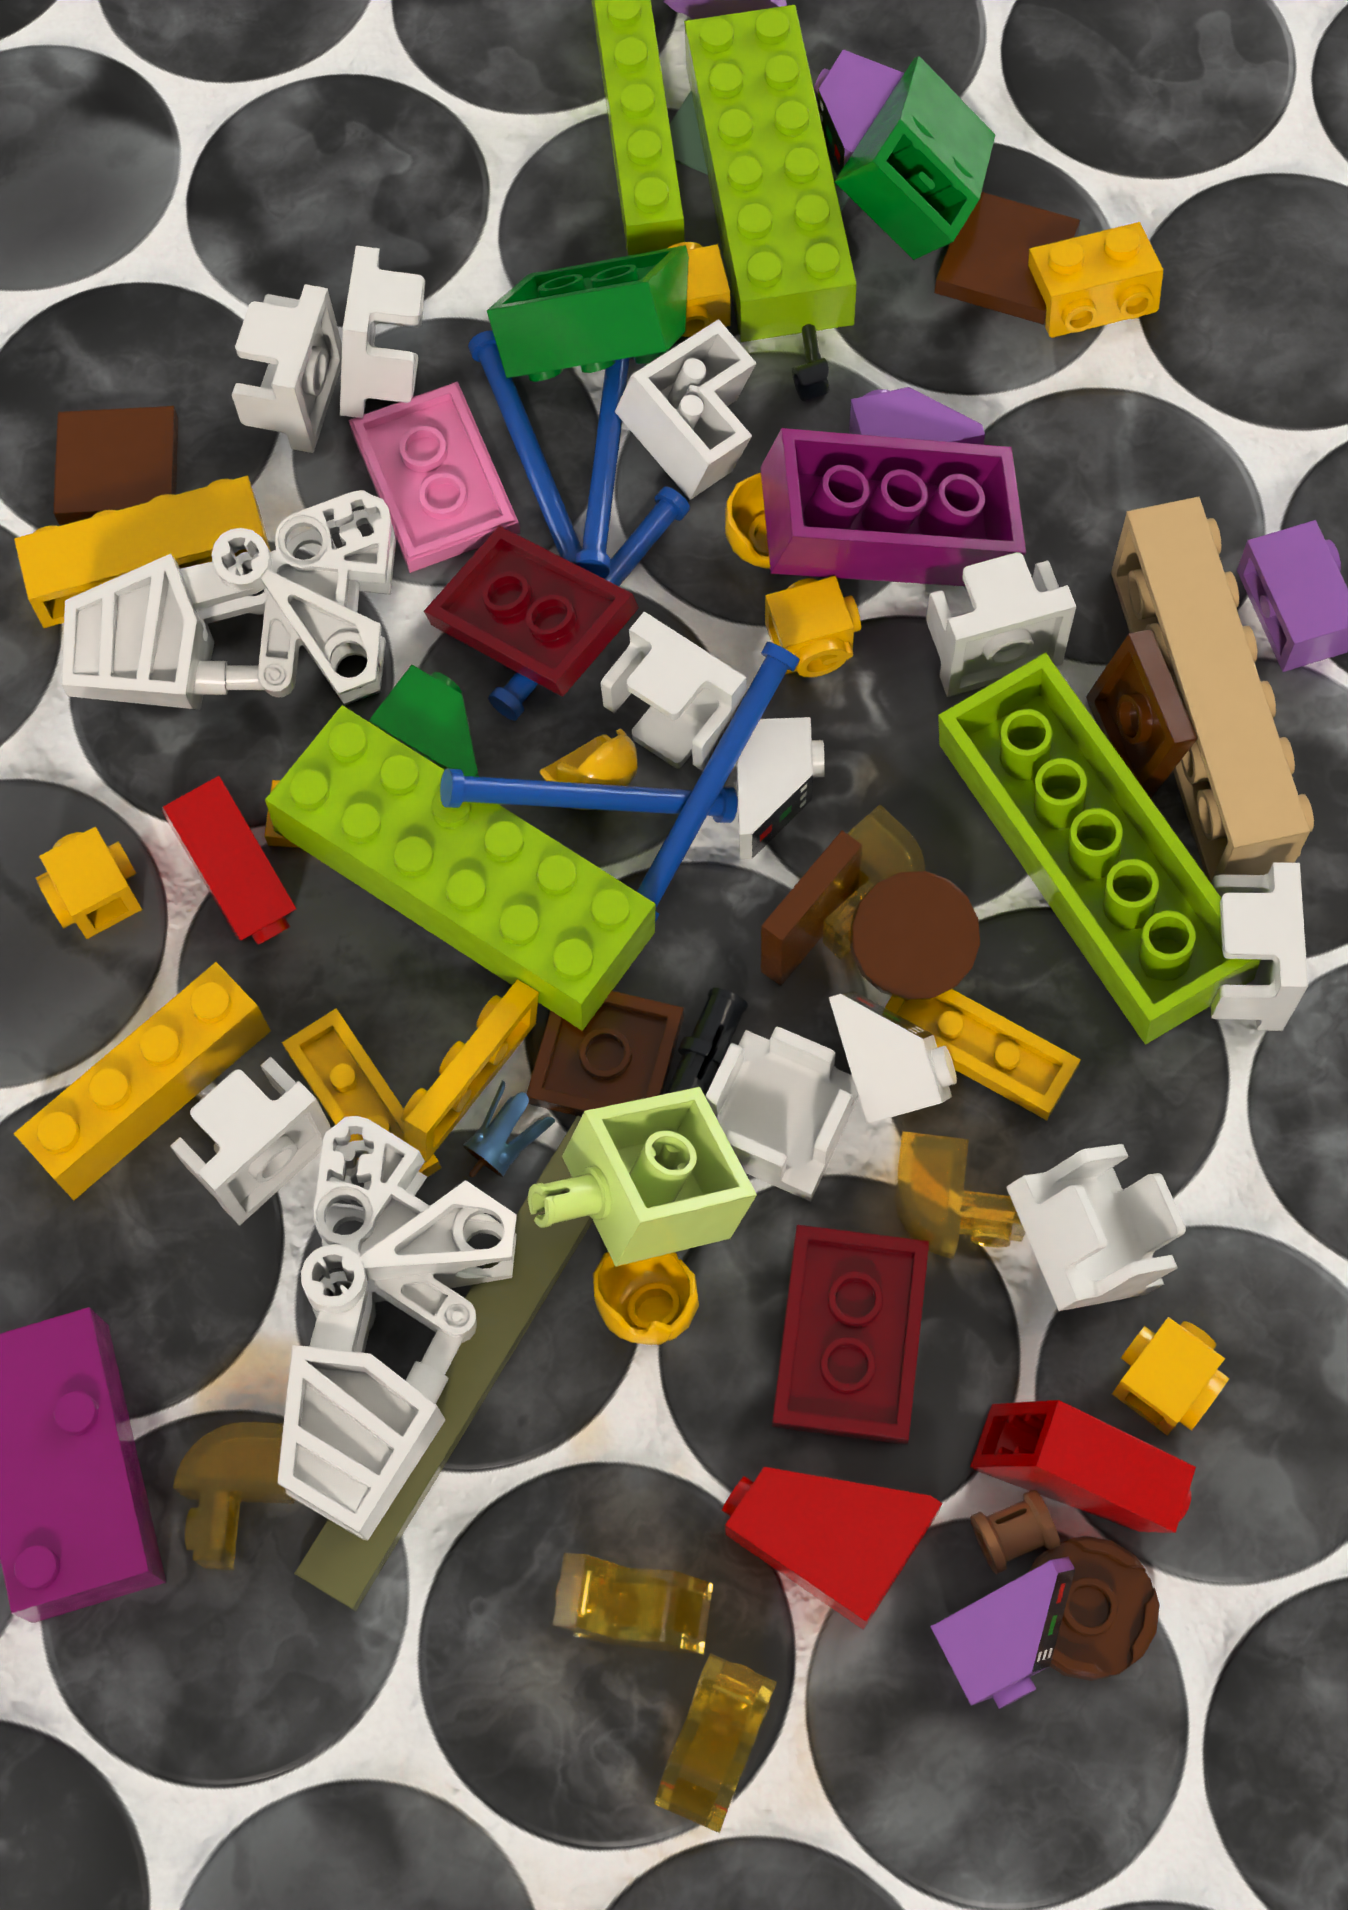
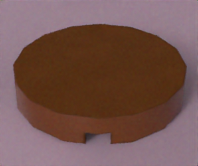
M926 871L899 872L876 883L858 902L852 918L850 949L861 975L881 993L904 1000L931 999L956 987L972 969L980 946L979 919L967 895L949 879Z
M1090 1536L1067 1539V1541L1060 1542L1059 1547L1052 1550L1047 1549L1039 1555L1028 1571L1030 1572L1050 1560L1068 1556L1075 1568L1050 1667L1064 1676L1090 1681L1119 1675L1144 1656L1157 1633L1160 1604L1155 1587L1153 1588L1151 1579L1145 1572V1567L1136 1555L1112 1540Z

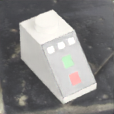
M810 717L760 719L736 762L740 859H753L812 800L813 778L824 777L823 740L811 739Z
M855 991L829 997L866 1124L940 1104L952 1098L949 1086L957 1083L955 1067L947 1047L937 1048L932 1033Z

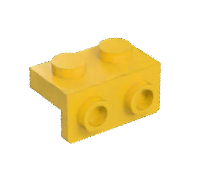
M1140 222L1029 249L1028 266L1046 304L1045 328L1051 338L1082 332L1127 319L1139 318L1155 313L1159 309L1163 268Z

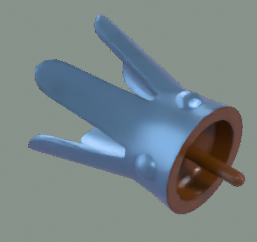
M503 1080L482 1126L463 1144V1147L478 1160V1163L469 1173L471 1178L475 1177L483 1166L503 1177L520 1152L555 1122V1119L552 1117L538 1120L506 1144L509 1135L526 1109L529 1098L523 1092L510 1097L490 1123L505 1089V1081Z

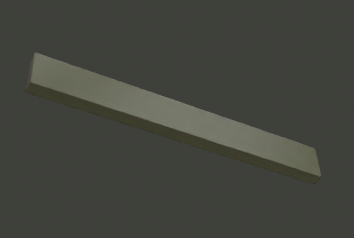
M578 1115L536 1184L572 1178L562 1155L581 1116ZM528 1197L516 1214L515 1233L517 1234L512 1278L473 1284L465 1297L476 1310L477 1328L471 1339L461 1343L445 1374L449 1379L436 1403L446 1419L369 1540L357 1537L328 1519L294 1574L355 1612L357 1611L591 1226L593 1219L590 1216L558 1222L549 1227L541 1228L534 1222V1219L538 1215L545 1214V1211L531 1215ZM499 1262L486 1264L484 1268H491Z

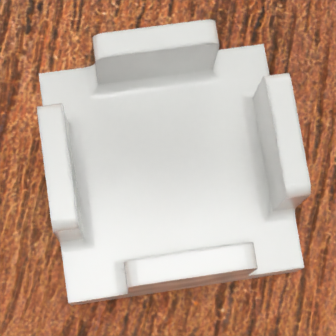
M356 246L342 329L340 416L363 418L365 402L368 398L408 403L414 397L418 355L410 351L378 348L374 345L376 325L379 323L415 328L422 325L425 279L417 274L379 269V248Z
M305 284L300 300L267 294L263 303L253 301L249 304L235 345L237 355L240 358L270 364L266 369L261 387L236 383L232 392V398L242 424L282 432L287 435L291 449L314 453L341 370L342 342L328 288Z
M1019 552L966 566L963 570L962 578L974 607V611L952 617L943 591L940 590L929 594L926 621L941 660L940 679L947 697L988 686L1045 652L1055 666L1063 664L1076 604L1068 585L1059 587L1048 560L1035 564L1033 578L1023 555Z
M643 612L629 629L630 644L601 681L603 706L615 713L630 694H634L649 704L650 708L633 727L632 739L675 768L682 767L692 755L693 765L703 771L747 692L746 676L648 613Z
M1273 862L1268 874L1216 875L1213 877L1211 884L1221 897L1220 914L1223 956L1227 959L1261 960L1255 979L1246 985H1222L1219 987L1211 1003V1018L1256 1020L1257 1030L1283 1031L1308 988L1300 863Z
M775 1027L770 1040L745 1030L739 1045L730 1044L705 1096L745 1173L810 1202L859 1098L852 1075L834 1066L835 1052L832 1049L780 1027Z
M269 1057L260 1066L270 1084L282 1095L279 1099L270 1100L242 1070L237 1069L191 1108L190 1115L194 1121L215 1142L214 1150L217 1154L211 1160L205 1163L181 1137L170 1145L185 1167L216 1198L222 1208L239 1226L321 1152L325 1133L331 1128L317 1099L300 1081L296 1083L272 1057Z
M1123 1144L1080 1150L1049 1171L1024 1175L1006 1187L1058 1311L1146 1295L1164 1285L1162 1277L1178 1268L1172 1255L1153 1258V1253L1182 1236L1186 1231L1185 1224L1162 1174H1148L1124 1190L1122 1189L1113 1167L1129 1157Z

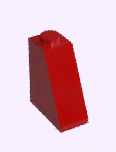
M220 776L163 806V815L239 941L252 935L256 944L259 945L290 927L285 915L296 910V907Z
M1060 1400L992 1404L970 1468L1029 1491L1037 1490L1042 1496L1132 1530L1160 1533H1176L1178 1524L1186 1515L1191 1503L1190 1486L1196 1470L1195 1466Z
M763 1467L754 1482L746 1476L742 1477L726 1500L722 1511L730 1516L725 1524L726 1536L864 1630L935 1520L943 1503L931 1495Z

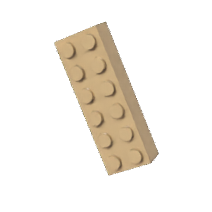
M1194 497L1127 511L1111 574L1129 632L1152 630L1198 738L1174 768L1173 772L1206 877L1211 883L1216 875L1268 874L1273 862L1295 863L1297 857L1301 854V849L1309 833L1313 830L1314 818L1309 799L1305 794L1298 795L1292 777L1295 761L1291 744L1286 737L1279 738L1273 720L1276 714V703L1272 687L1268 681H1260L1255 666L1257 644L1254 633L1250 626H1242L1237 611L1239 590L1235 576L1231 571L1224 572L1219 557L1221 552V536L1217 522L1214 518H1206L1200 497Z

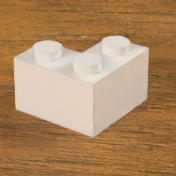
M719 319L633 373L615 410L619 418L689 500L731 473L752 437L727 406L738 399L756 362Z

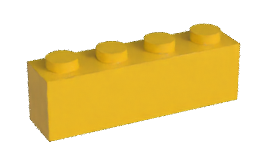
M248 475L236 479H219L210 483L207 487L177 495H160L144 504L118 511L104 510L88 519L62 526L41 527L32 534L14 538L28 600L43 628L64 623L65 600L170 553L177 561L180 569L212 562L211 554L214 543L220 535L230 529L245 528L253 530L262 537L270 550L260 510ZM247 549L239 550L235 553V556L248 551Z
M215 962L13 1134L74 1201L271 1032L258 1005Z

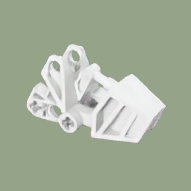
M364 490L353 491L295 512L284 518L277 527L274 538L276 550L270 552L262 537L253 530L245 528L230 529L220 535L214 543L211 554L212 562L180 569L177 561L170 553L65 600L62 687L66 695L69 697L198 710L201 709L203 695H227L228 690H265L271 696L285 697L295 687L299 648L301 645L305 647L344 705L380 693L386 640L381 636V624L357 613L359 591L391 595L396 540L388 506L382 498L373 496ZM358 506H364L365 508L354 512L352 511L354 508ZM334 515V519L326 522L325 517ZM362 524H369L374 533L362 537L357 527ZM302 526L312 527L292 537L286 545L287 537L291 531ZM340 532L342 545L345 544V546L336 549L332 534ZM314 543L321 546L317 555L310 559L301 560L295 558V553L305 544ZM247 549L248 551L235 556V553L239 550ZM264 589V592L262 594L253 596V594H257L258 592ZM246 613L264 614L259 665H227V661H211L215 643L208 623ZM359 655L367 659L365 669L356 677L347 678L337 673L339 663L347 656Z
M347 1116L337 1125L326 1131L322 1142L313 1206L314 1224L322 1239V1247L314 1250L306 1258L301 1270L302 1287L317 1320L310 1345H292L277 1483L286 1489L285 1493L291 1498L357 1537L369 1540L446 1419L436 1405L449 1379L445 1374L461 1343L471 1339L477 1328L476 1310L472 1303L450 1288L512 1278L517 1234L515 1233L517 1215L466 1180L432 1205L426 1204L415 1197L427 1176L419 1172L425 1162L420 1151L367 1118ZM351 1134L363 1136V1140L349 1142ZM337 1145H341V1147L337 1151H335ZM357 1158L359 1160L356 1176L358 1183H364V1188L352 1184L350 1176L346 1175V1169L354 1168ZM343 1200L347 1203H351V1201L354 1200L357 1201L363 1207L350 1204H340L337 1203V1201ZM490 1215H494L497 1219H499L501 1224L494 1218H492ZM356 1220L363 1223L359 1230L352 1234L340 1235L334 1233L346 1221ZM479 1233L494 1235L501 1240L490 1249H474L467 1243L473 1236ZM499 1262L497 1265L491 1268L482 1269L477 1267L489 1263ZM334 1268H342L344 1270L329 1274V1270ZM324 1275L325 1277L319 1282L320 1277ZM387 1300L436 1332L422 1361H415L406 1380L372 1354L364 1353L369 1331L376 1317L375 1302Z

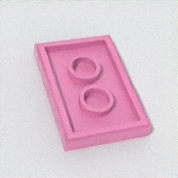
M458 381L412 397L408 403L398 402L364 414L363 418L348 420L376 493L389 508L395 539L409 573L480 548L499 525L515 534L520 533L518 519Z

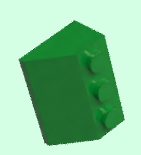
M686 245L528 274L487 310L506 378L528 375L530 381H543L561 374L565 368L580 366L582 372L592 373L611 367L616 363L615 360L634 357L635 363L646 364L668 352L686 331L689 262Z

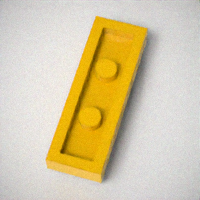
M517 979L503 998L495 995L487 1002L477 1020L476 1027L478 1029L466 1044L462 1041H457L450 1048L439 1069V1074L441 1075L428 1091L424 1088L418 1089L406 1104L401 1116V1121L404 1122V1141L420 1151L425 1164L536 1025L539 992Z
M953 989L934 998L924 1000H904L891 996L885 1006L886 1009L932 1033L937 1048L946 1046L949 1050L956 1071L1045 1120H1048L1081 1061L1076 1056Z
M337 1008L281 1042L334 1125H337L344 1117L360 1116L373 1121L404 1141V1122L401 1121L404 1108ZM351 1134L349 1142L363 1140V1136ZM434 1154L419 1170V1172L427 1177L441 1169L440 1163Z

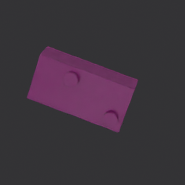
M781 428L760 467L771 574L814 577L836 576V578L966 587L962 578L963 570L966 566L1016 552L1021 553L1023 557L1026 554L1012 447Z
M90 1307L0 1333V1561L11 1614L31 1623L166 1583L109 1326Z

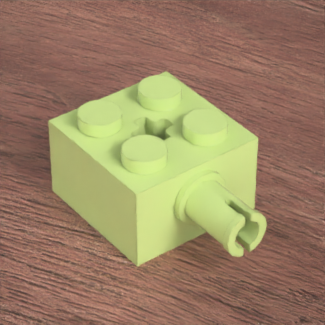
M696 1087L584 1111L562 1155L572 1178L545 1184H533L528 1192V1205L531 1215L545 1211V1214L538 1215L534 1219V1222L541 1228L549 1227L558 1222L590 1216L616 1267L730 1239L757 1194L702 1089Z

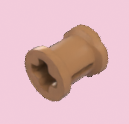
M1037 1490L1024 1493L1023 1501L987 1517L981 1511L970 1517L978 1544L995 1574L1005 1571L1008 1561L1042 1546L1049 1550L1060 1546V1539L1055 1524Z

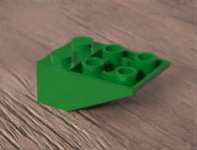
M917 56L909 65L834 182L896 244L915 260L954 242L980 200L995 134L920 56Z

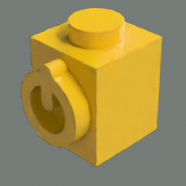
M681 242L668 247L673 248L686 245L689 256L686 331L682 336L691 337L718 319L725 327L731 326L730 289L718 244L703 247L695 242Z
M836 576L822 580L814 578L802 579L791 584L785 590L765 595V625L771 643L788 650L800 659L795 670H787L785 675L798 672L803 677L822 676L838 669L847 659L853 657L854 632L861 630L860 615L853 596L843 597Z
M96 826L85 832H75L62 837L54 844L51 850L39 856L47 872L35 878L63 929L76 923L85 938L89 939L142 910L126 879L137 874L120 842L117 841L107 846Z
M1168 1317L1156 1334L1144 1326L1127 1348L1121 1359L1131 1367L1121 1379L1112 1395L1168 1436L1178 1422L1192 1431L1230 1378L1218 1370L1225 1358L1214 1351L1216 1343L1206 1332L1190 1322L1183 1321L1179 1325Z

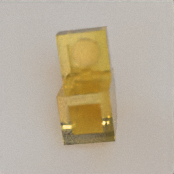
M881 805L877 806L847 833L863 845L858 890L824 919L823 944L840 960L851 951V924L856 906L873 885L899 872L925 871L924 857L917 841Z
M902 1131L894 1196L899 1219L913 1239L929 1241L928 1251L954 1259L959 1234L971 1235V1242L986 1247L1010 1246L1011 1240L1022 1242L1025 1230L1010 1196L964 1191L969 1139Z
M238 1422L221 1426L200 1438L181 1461L173 1488L186 1499L199 1500V1507L190 1508L187 1515L185 1544L187 1550H194L193 1560L205 1569H234L241 1502L294 1504L295 1499L285 1493L286 1489L277 1483L284 1423Z
M564 1553L560 1580L556 1588V1607L553 1625L574 1631L573 1636L602 1643L655 1651L704 1654L713 1583L674 1570L627 1568L587 1554Z
M710 1653L700 1675L686 1721L667 1761L654 1804L720 1833L762 1729L777 1682L755 1673L745 1665L732 1663Z

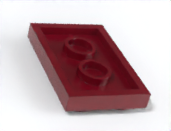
M499 525L428 605L424 613L430 624L435 628L563 697L636 613L639 607L633 593Z
M805 1225L796 1226L772 1427L908 1444L929 1241Z

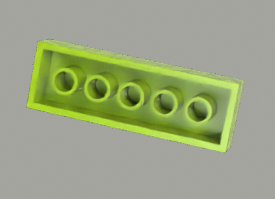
M788 5L684 21L686 69L741 342L802 333V327L808 324L814 325L816 331L854 325L857 284L796 6Z
M1046 652L938 715L940 747L1145 1045L1210 1007L1220 986L1246 985L1255 979L1261 959H1227L1223 956L1220 895Z
M342 705L265 799L274 831L509 984L513 985L518 979L539 992L538 1003L583 1031L607 996L654 935L656 904L499 804L462 802L459 808L444 807L440 797V784L444 769Z

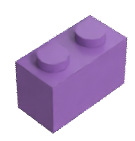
M1316 520L1247 540L1237 568L1239 577L1282 672L1348 653V588L1340 573L1341 562L1338 550L1331 540L1324 539Z

